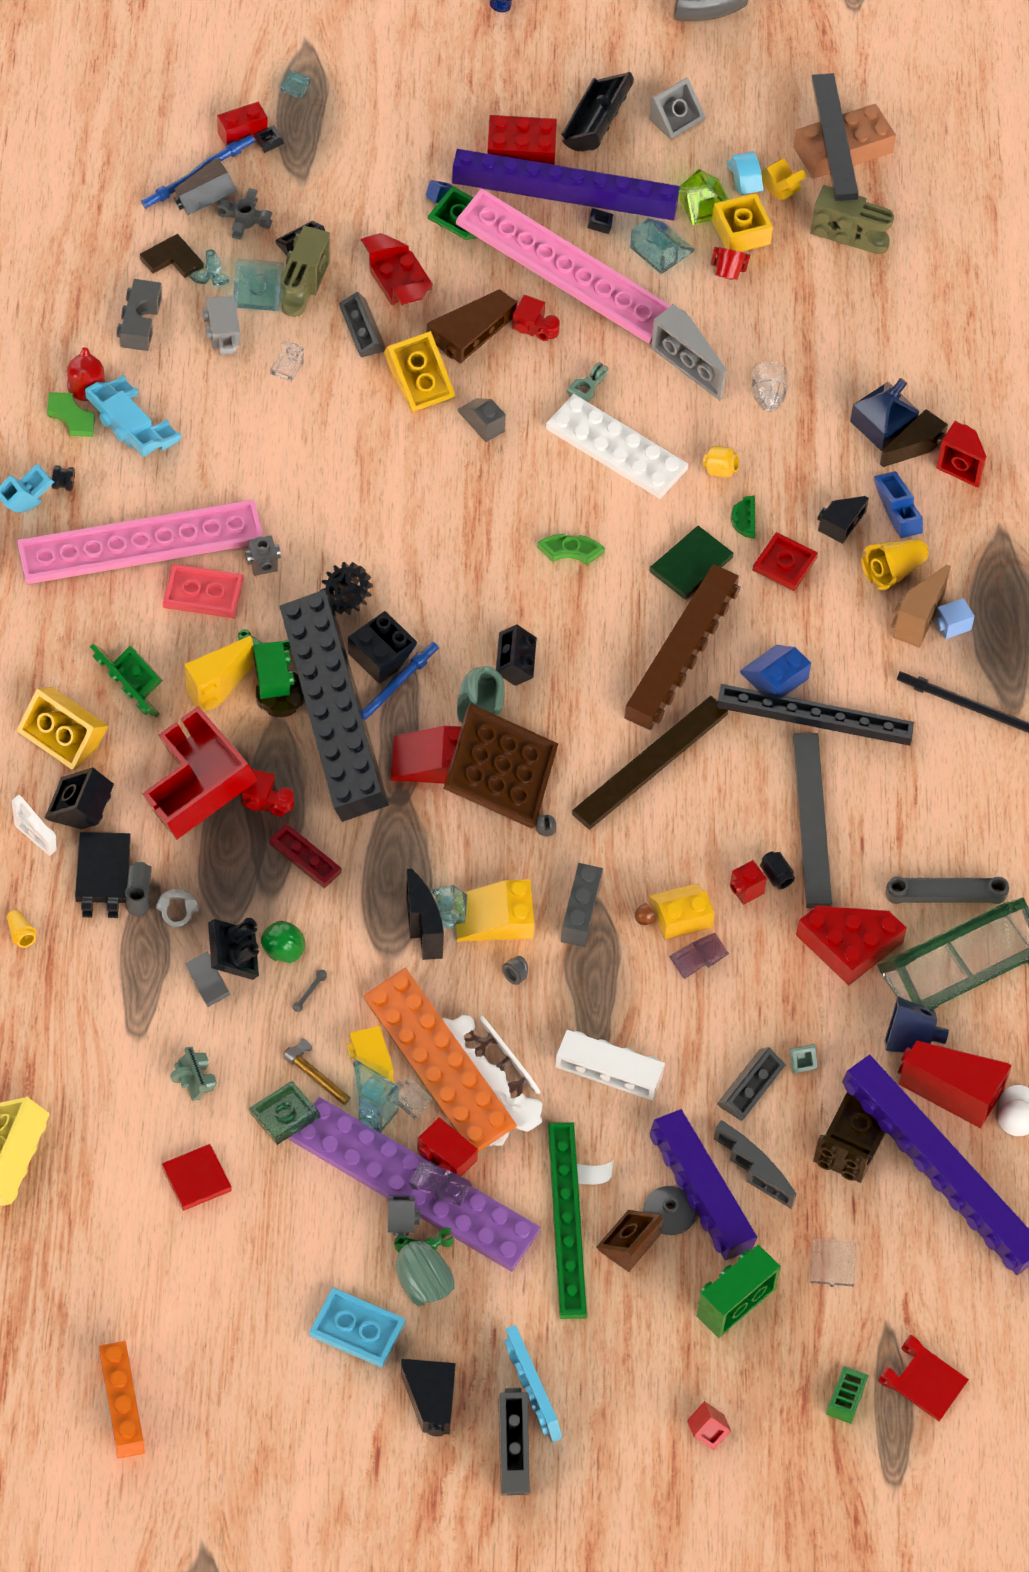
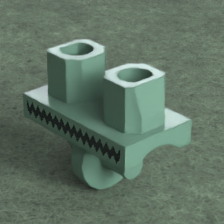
M193 1046L185 1047V1054L174 1064L175 1070L170 1074V1078L173 1083H181L182 1088H188L192 1101L200 1100L203 1093L214 1090L217 1081L214 1074L203 1075L201 1071L206 1070L209 1065L207 1054L195 1053Z

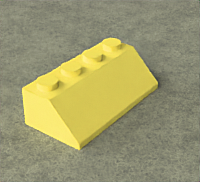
M28 1097L0 1103V1206L12 1204L16 1199L18 1188L22 1179L27 1174L28 1164L37 1150L36 1145L46 1128V1122L50 1114Z

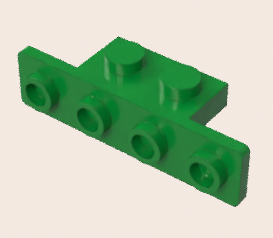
M93 643L90 646L95 652L92 655L93 658L100 665L103 666L105 664L109 668L107 671L108 675L114 681H120L124 685L121 689L131 699L135 697L138 701L136 706L145 715L150 713L157 717L160 713L146 697L163 681L132 646H129L113 662L103 649Z

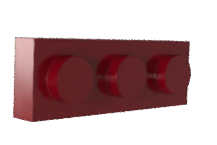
M287 823L269 839V844L324 889L342 873V868Z

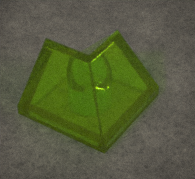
M700 169L680 185L679 199L692 225L711 221L714 203L729 200L719 179Z

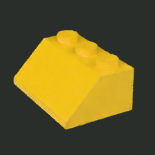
M45 687L36 690L16 731L70 769L76 770L99 746L109 725L54 687Z

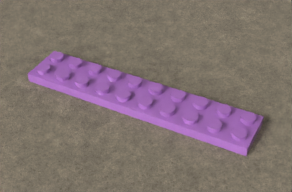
M321 1097L316 1100L290 1135V1141L386 1198H388V1195H415V1209H420L421 1219L440 1230L451 1228L450 1236H453L511 1272L540 1233V1226L453 1175L448 1177L433 1163Z

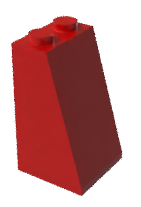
M916 1041L912 1049L907 1047L901 1058L902 1064L898 1070L901 1076L898 1085L981 1129L1005 1090L1012 1065Z

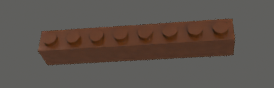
M715 564L712 565L627 702L624 719L650 731L655 723L659 724L665 713V706L672 704L676 695V688L683 686L687 670L694 668L698 652L705 650L708 643L707 638L710 633L714 634L719 625L718 620L720 616L724 617L728 612L731 598L736 599L740 591V586H738L739 575Z

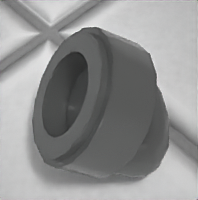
M516 956L503 964L502 971L510 983L519 985L527 978L528 964L525 958Z

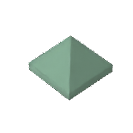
M815 1044L790 1048L793 1074L818 1069Z

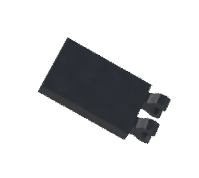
M80 832L75 900L76 902H82V917H93V902H106L108 918H118L119 903H126L125 891L128 885L130 833Z

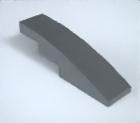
M721 1120L715 1128L714 1140L732 1150L730 1161L748 1171V1183L792 1209L797 1193L782 1172L748 1138Z

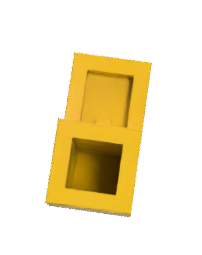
M785 158L761 170L763 184L779 200H785L800 191V186L802 185L800 181L807 177L803 169L793 173Z

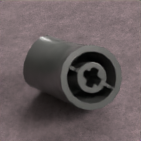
M676 0L674 20L706 21L721 18L746 7L748 0Z

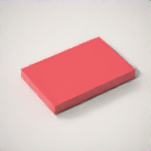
M172 564L163 608L235 619L244 574Z

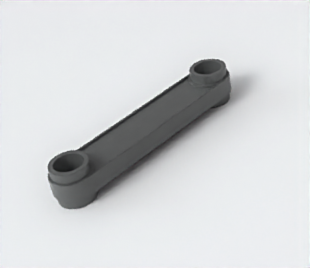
M897 876L890 879L887 883L885 893L889 902L893 904H1000L1008 897L1009 884L1003 877L902 878Z

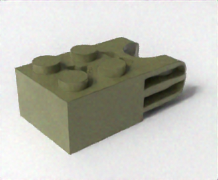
M823 185L814 206L810 234L871 253L882 254L887 251L890 243L889 236L884 231H887L892 226L894 215L890 209L866 202L867 198L858 196L857 200L835 201L833 187Z
M303 226L301 233L296 234L294 249L288 252L287 266L281 278V287L285 290L282 298V312L292 317L300 316L304 312L310 296H316L330 263V232Z

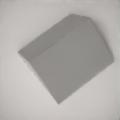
M684 78L651 98L649 119L670 139L706 118L688 78Z

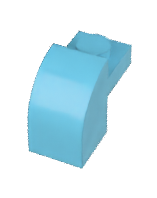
M753 151L732 155V159L726 160L727 169L734 173L735 191L741 195L763 191L761 169L757 156Z
M36 464L21 480L10 475L0 485V500L8 509L14 512L29 511L42 502L39 497L54 481L41 465Z

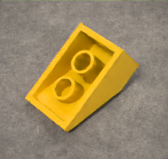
M431 331L387 346L384 355L391 373L412 413L456 397Z
M248 636L184 664L185 689L195 708L199 706L203 712L216 708L253 668L252 637Z
M531 879L505 880L454 895L457 942L533 939L534 913Z

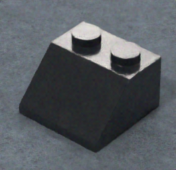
M93 767L61 777L45 818L48 821L78 829L98 825L103 818L102 813L106 803L111 798L114 783Z

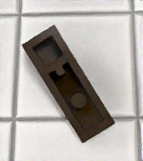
M925 409L882 450L880 465L886 467L930 453L937 446L940 447L942 439L946 435L948 424Z

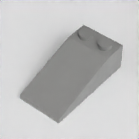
M672 304L654 319L651 349L720 401L723 399L727 369L691 317L684 310Z

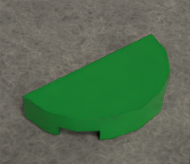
M755 495L744 497L742 501L733 506L731 513V522L734 529L744 537L755 539Z

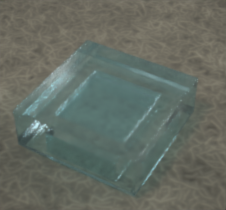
M290 70L280 85V91L301 98L310 84V78Z

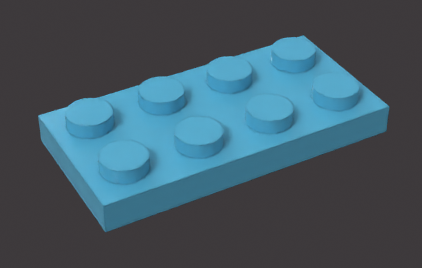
M516 1325L506 1328L508 1339H505L504 1342L510 1360L516 1367L522 1387L528 1392L529 1403L533 1412L537 1415L543 1435L549 1434L552 1442H555L562 1438L558 1419Z

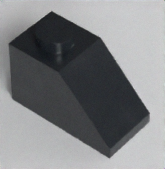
M861 496L832 501L818 515L817 520L820 521L818 531L843 544L867 512L869 498Z

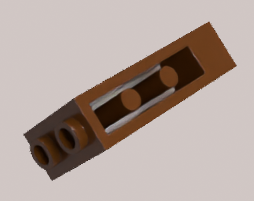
M501 289L496 290L427 323L426 333L431 331L436 346L444 351L449 358L455 359L461 364L513 319V313L517 308V301Z

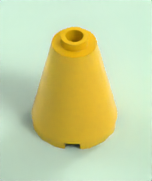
M920 539L874 543L864 549L866 553L862 557L861 562L867 580L870 583L875 582L878 585L876 587L878 590L885 591L892 588L928 559L929 548Z

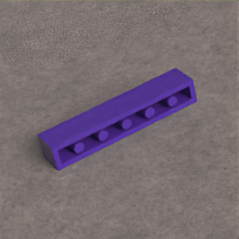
M682 1109L654 1119L650 1130L651 1141L660 1149L663 1161L674 1173L678 1187L682 1188L686 1193L689 1206L693 1210L695 1209L700 1217L701 1226L710 1234L715 1250L721 1253L725 1261L741 1255L747 1249L752 1250L758 1237Z

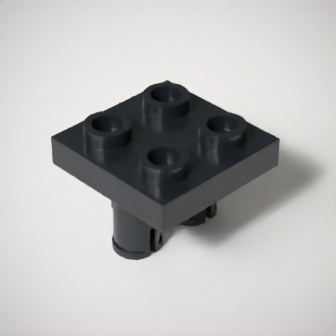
M246 918L238 925L213 919L208 923L212 969L251 980L259 976L257 957L259 953L257 949L259 947L256 943L255 933L257 931V924L254 919Z

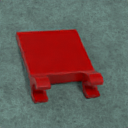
M909 1335L901 1349L905 1353L914 1356V1358L900 1377L891 1368L886 1367L878 1382L885 1387L897 1391L937 1421H940L969 1379L927 1350L916 1337Z

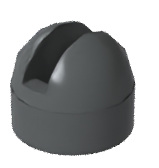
M542 815L537 820L536 830L541 836L548 837L556 831V821L551 815ZM545 822H549L550 828H545Z

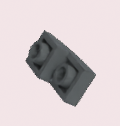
M208 951L185 963L207 1007L230 995L218 970L211 968V956Z

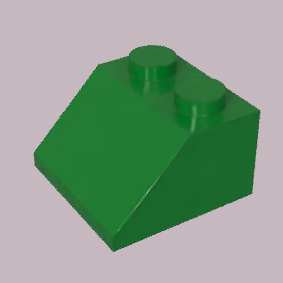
M452 186L431 211L427 219L465 240L478 238L456 224L457 218L474 197Z

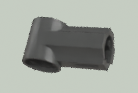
M135 862L129 867L125 896L127 910L134 916H142L149 910L152 867L145 862Z

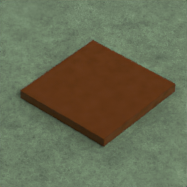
M470 704L464 716L443 789L532 829L536 826L558 743Z

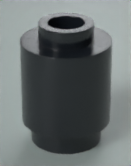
M771 851L762 857L760 868L773 886H777L781 890L794 882V871L781 852L774 853V851Z

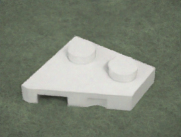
M20 795L16 796L12 800L15 827L46 854L52 855L57 850L55 833L42 822Z

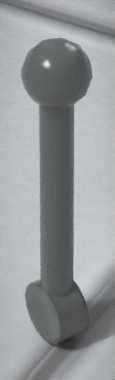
M325 970L317 971L315 981L299 1002L293 1004L294 1011L300 1012L304 1002L319 982L327 978Z

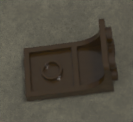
M847 1092L826 1134L820 1135L817 1141L813 1162L825 1170H833L841 1174L847 1180L861 1183L886 1133L881 1130L875 1118L863 1110L861 1103L856 1097Z

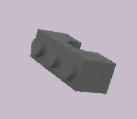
M134 279L132 288L128 287L126 301L128 303L127 306L123 305L121 318L123 322L122 324L119 323L117 327V337L120 338L121 347L149 351L153 335L152 319L142 317V315H158L162 300V284L160 282Z
M578 863L562 926L561 942L586 947L595 904H597L602 883L603 868Z

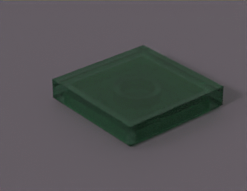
M293 1081L249 1108L251 1115L277 1145L321 1117L316 1107Z

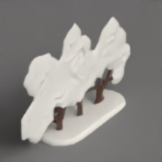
M461 1015L455 1020L443 1017L442 1019L515 1121L517 1125L515 1128L528 1132L542 1123L540 1114L543 1103L538 1099L527 1098L522 1094L523 1086L526 1083L538 1095L541 1094L539 1088L489 1022L482 1015L480 1016V1021L488 1032V1037L483 1038L474 1034L475 1023L471 1016ZM469 1033L472 1037L465 1038L464 1035ZM475 1041L476 1045L481 1043V1046L470 1049L465 1047V1042ZM494 1043L497 1044L506 1056L497 1065L490 1064L485 1058L486 1047ZM482 1049V1054L477 1056V1051ZM511 1063L522 1079L509 1083L506 1080L504 1067ZM516 1090L517 1095L511 1098L510 1094ZM509 1132L500 1137L499 1139H497L496 1141H494L493 1143H491L489 1146H502L506 1138L508 1137Z

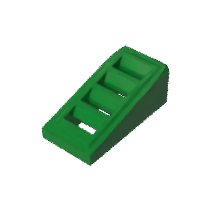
M843 1366L826 1415L852 1424L869 1375ZM846 1375L861 1380L860 1384L845 1379ZM845 1384L858 1390L855 1392L842 1387V1385ZM841 1392L843 1394L854 1397V1400L840 1396L839 1393ZM836 1401L851 1405V1409L837 1404Z

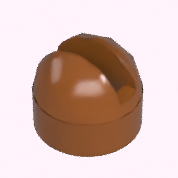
M647 903L639 906L635 911V919L641 925H648L656 920L653 911Z

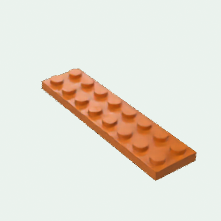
M406 967L363 995L367 1004L455 1130L478 1149V1152L517 1127L513 1118Z

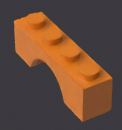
M126 1341L99 1345L117 1458L145 1454Z

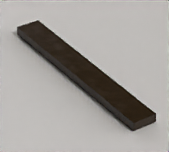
M710 695L572 810V815L589 830L725 718L728 715V710L716 708L717 700Z

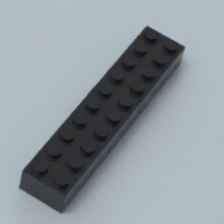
M322 590L279 605L336 813L343 822L389 806L335 609L326 590Z

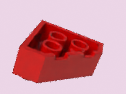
M816 906L799 920L796 936L849 986L904 942L907 927L890 911Z

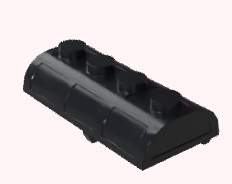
M631 72L598 80L596 78L592 79L561 134L564 138L562 142L567 147L579 152L592 151L600 146L602 138L609 130L612 120L618 114L621 104L627 98V94L634 83V77Z

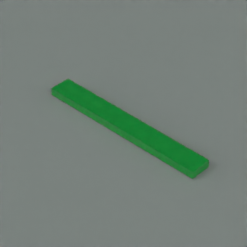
M574 1122L548 1123L560 1319L587 1318L575 1127Z

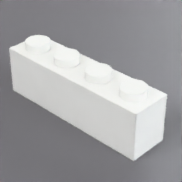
M567 1030L556 1055L555 1068L652 1101L663 1077L665 1063L656 1057H646L637 1054L632 1049L620 1048L611 1045L606 1040H596L587 1037L582 1032Z

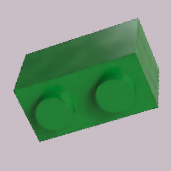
M283 641L253 644V659L260 699L290 695V685H294L292 670L288 671L287 665H290L289 650H284Z

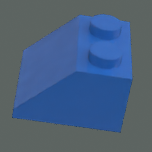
M775 645L741 669L740 673L758 691L785 696L809 679L811 662L796 647Z

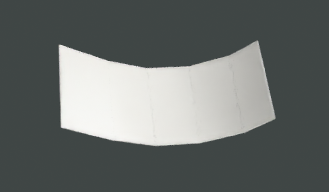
M614 1158L605 1165L590 1166L577 1164L578 1183L595 1185L609 1181L612 1177Z

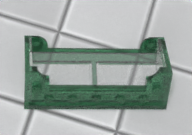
M1024 897L996 906L877 964L880 973L897 997L935 1012L934 1009L939 1007V1005L1022 964L1028 963L1029 965V908Z

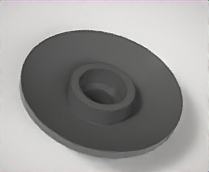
M674 1186L657 1188L648 1195L644 1203L643 1212L661 1214L663 1217L661 1234L677 1235L688 1230L694 1223L696 1211L689 1206L687 1195L681 1188ZM672 1204L675 1206V1208L669 1209L666 1207V1205Z

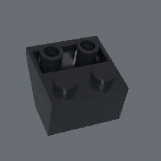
M386 611L348 636V654L379 684L401 668L417 645V641Z

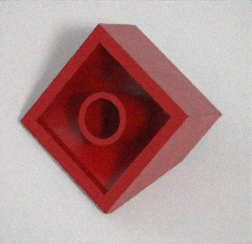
M954 421L942 439L936 469L979 488L987 456L976 430L968 425Z

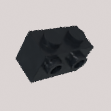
M518 624L499 632L496 671L502 675V678L514 686L534 677L537 637Z

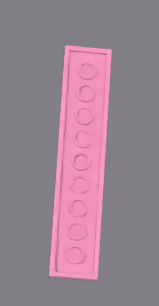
M482 188L456 220L458 226L648 344L652 341L654 319L671 306Z
M248 500L17 540L25 582L26 584L246 547L248 546V540L264 536L255 501Z

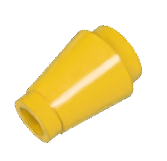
M19 910L9 912L6 919L13 943L21 948L29 947L36 941V929Z

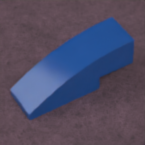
M894 471L874 476V482L883 506L899 537L905 538L923 533V517L914 505V496L898 473Z

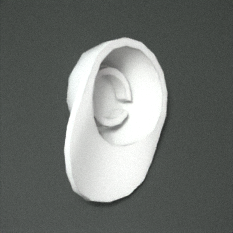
M1013 1085L1007 1088L999 1100L998 1124L1002 1130L1010 1135L1024 1136L1029 1134V1088L1023 1085Z

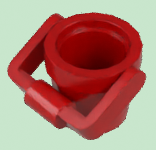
M714 247L711 265L716 266L715 276L738 280L740 272H746L750 254Z

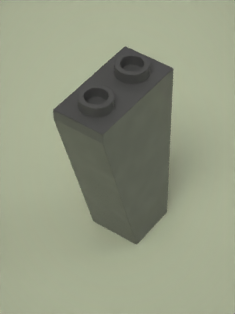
M505 1388V1392L500 1393L498 1397L501 1496L529 1495L528 1392H521V1388Z

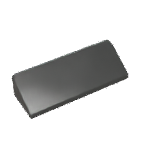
M357 291L340 302L339 306L360 357L384 352L386 347L367 300Z
M769 1047L760 1049L721 1097L717 1105L742 1121L786 1064Z

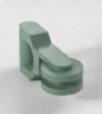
M601 362L596 363L590 372V378L575 379L567 389V393L571 396L575 394L589 403L595 396L594 390L606 377L608 367ZM586 386L590 390L585 394L578 388Z

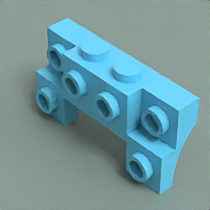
M125 375L109 382H96L85 389L86 398L100 412L99 418L105 427L109 426L118 441H123L129 448L133 446L142 457H145L157 448L164 451L181 440V433H177L169 425L167 419L151 426V419L132 400L138 396V389L136 387L133 388L126 381Z

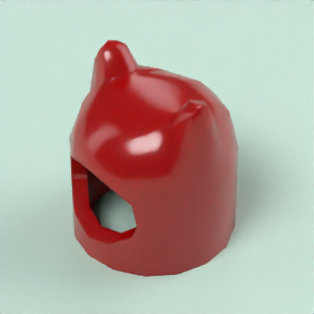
M83 347L81 353L70 360L66 370L68 377L67 387L68 392L73 393L75 399L89 401L86 398L85 389L96 382L104 383L105 373L101 361L91 355L88 348Z

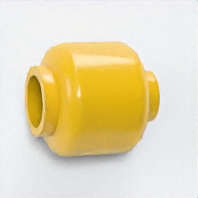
M713 446L703 456V467H706L710 476L729 478L738 471L739 455L735 453L733 448Z

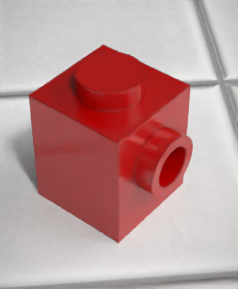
M754 860L732 871L730 888L744 905L765 893L767 878Z

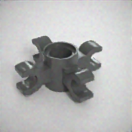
M249 188L246 197L238 200L235 204L228 200L220 199L217 208H220L218 216L235 218L232 230H234L232 238L241 240L244 229L253 227L255 223L263 228L270 229L273 222L270 219L272 212L268 210H255L258 201L256 197L258 190Z

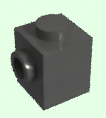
M388 1195V1233H393L394 1236H408L409 1233H414V1226L420 1225V1209H415V1195Z

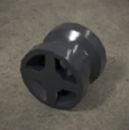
M55 465L52 474V480L54 481L52 489L65 488L67 491H72L75 480V468L63 469L61 466Z

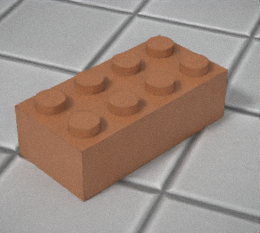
M876 103L842 114L853 166L893 153L896 134ZM820 122L796 129L793 148L812 178L815 179L830 174Z

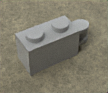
M234 295L206 298L207 308H202L204 322L209 323V326H205L207 340L212 341L213 349L219 348L220 356L237 354L236 346H241Z

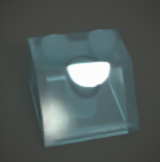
M238 258L235 262L233 292L236 308L279 311L284 262Z
M356 1060L353 1063V1090L358 1118L362 1124L381 1133L399 1110V1086Z

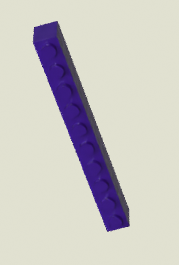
M463 149L456 150L452 168L453 184L673 221L675 220L680 186Z
M870 1054L848 1069L842 1083L846 1091L850 1095H854L861 1103L863 1110L875 1118L881 1130L894 1139L899 1150L906 1153L913 1160L915 1167L931 1180V1184L937 1191L942 1192L948 1199L950 1206L961 1213L966 1219L968 1226L980 1234L986 1246L999 1255L1007 1269L1012 1270L1016 1275L1029 1267V1228Z

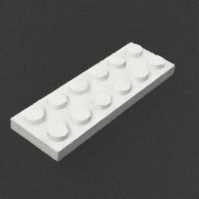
M575 394L546 423L548 431L659 499L668 492L688 469V463Z

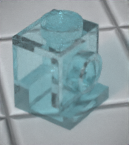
M455 885L432 889V894L436 896L435 902L440 912L443 927L449 928L455 926V924L465 923L467 894Z

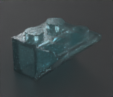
M648 218L631 231L630 248L660 274L666 272L695 250L694 247L663 221Z

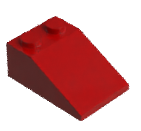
M439 726L394 736L391 781L445 784L461 726Z

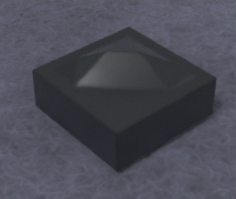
M275 125L254 134L264 153L284 144L283 138Z
M592 208L587 228L609 234L614 214Z

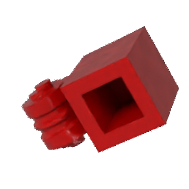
M524 294L513 313L512 329L523 334L536 335L540 340L548 341L549 339L557 338L559 335L560 320L554 315H548L544 318L545 302Z
M252 769L258 781L242 792L243 807L253 811L267 812V810H270L273 815L282 817L285 813L290 812L294 808L293 791L289 788H280L275 792V774Z

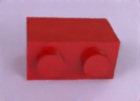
M259 101L217 115L218 134L225 147L229 143L237 142L250 134L255 140L254 134L268 128V117Z
M440 1117L418 1137L417 1150L420 1156L428 1161L431 1160L448 1177L453 1175L459 1179L477 1162L478 1149Z

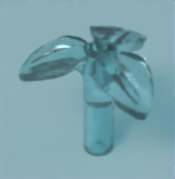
M211 249L206 251V272L195 271L190 274V278L199 284H206L209 279H212L214 286H221L230 281L226 274H217L221 270V261L217 253Z

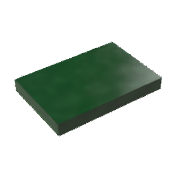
M698 525L650 566L649 572L682 598L686 599L699 588L713 564L722 568L733 558L734 553Z

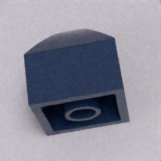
M902 378L894 386L886 382L853 404L850 422L881 451L919 416V410L901 394V391L907 385V382Z

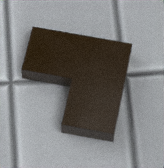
M179 234L140 253V260L152 273L173 264L182 276L186 278L204 268L202 260Z

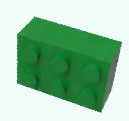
M759 1244L752 1250H745L739 1256L736 1264L726 1266L715 1282L712 1283L710 1281L702 1287L696 1316L720 1338L776 1289L781 1266Z

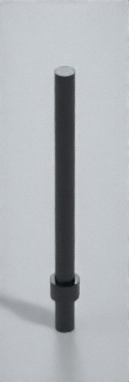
M901 671L897 676V681L914 687V690L923 693L925 691L1029 733V722L928 682V679L919 676L916 678Z

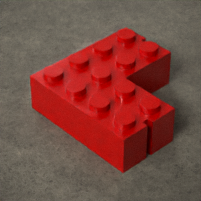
M199 706L181 718L182 723L190 734L189 738H186L177 722L158 734L167 751L180 766L142 793L152 811L164 823L176 840L258 781L246 760Z

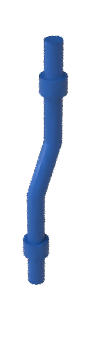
M250 134L237 142L229 143L225 149L204 160L186 176L166 187L162 186L156 189L154 194L141 201L142 205L146 209L159 201L163 202L169 199L170 195L175 192L174 188L216 158L223 161L230 156L234 157L240 154L242 149L255 142L254 137Z
M435 642L428 645L421 653H416L410 659L411 662L363 709L365 720L417 669L421 670L427 664V660L439 649Z

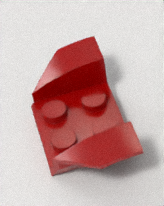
M382 233L361 239L369 252L371 274L391 305L398 302L401 305L422 300L426 292L432 290L433 283L413 252L409 251L408 245Z

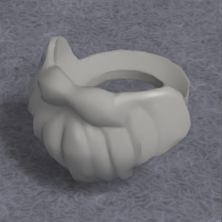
M181 888L167 890L160 896L156 904V909L161 911L165 923L176 928L186 925L191 920L192 914L199 911L196 898ZM170 899L185 900L187 914L183 920L175 922L167 916Z

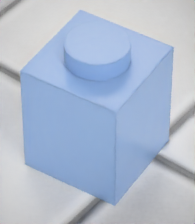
M964 598L939 606L934 618V624L936 629L942 632L945 639L972 630L975 616Z

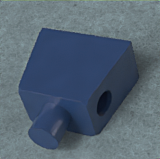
M897 997L884 1040L885 1049L891 1052H905L907 1047L912 1049L916 1041L931 1044V1041L946 1044L949 1029L936 1026L937 1017L935 1012Z

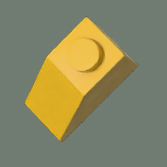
M380 1025L350 1032V1043H346V1049L349 1058H354L356 1067L387 1083L394 1082V1068Z

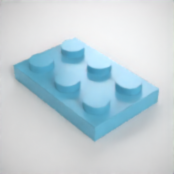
M332 1287L309 1331V1337L383 1368L406 1324V1319Z

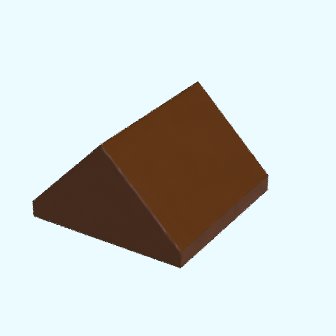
M627 1210L596 1248L623 1269L630 1272L661 1235L663 1217L661 1214Z

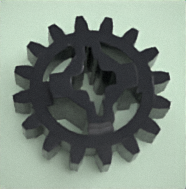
M342 562V568L334 565V572L327 571L326 573L329 577L328 580H322L326 588L320 591L326 590L337 613L342 615L343 612H346L348 615H351L353 608L356 611H360L359 605L361 603L367 605V602L364 600L365 597L372 596L368 592V589L373 587V584L369 582L371 576L362 566H358L354 562H351L350 566L346 562Z

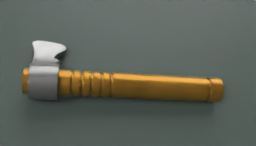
M302 1039L298 1045L291 1048L288 1047L284 1051V1059L289 1063L295 1064L343 1105L349 1102L351 1098L301 1057L304 1051L312 1050V1046L306 1039Z

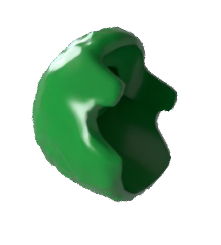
M277 921L267 927L261 936L260 942L264 951L272 960L292 963L299 959L306 946L304 935L300 929L286 921Z

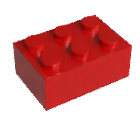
M490 115L487 154L555 165L557 119Z

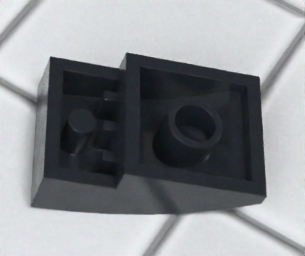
M412 868L407 869L406 902L410 938H420L422 960L443 959L444 930L439 909L430 890L420 876Z

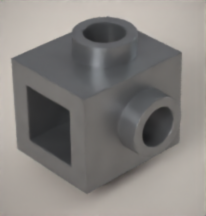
M272 535L248 540L249 550H245L247 564L252 566L254 576L277 572L281 551L279 544H274Z

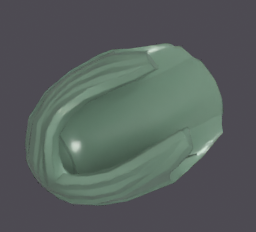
M490 666L476 667L465 676L457 699L459 722L463 723L467 707L470 704L497 716L502 711L505 685L502 675Z
M413 1241L400 1250L396 1259L397 1276L404 1292L414 1304L422 1306L424 1303H433L447 1297L454 1289V1278L451 1269L431 1245L422 1241Z

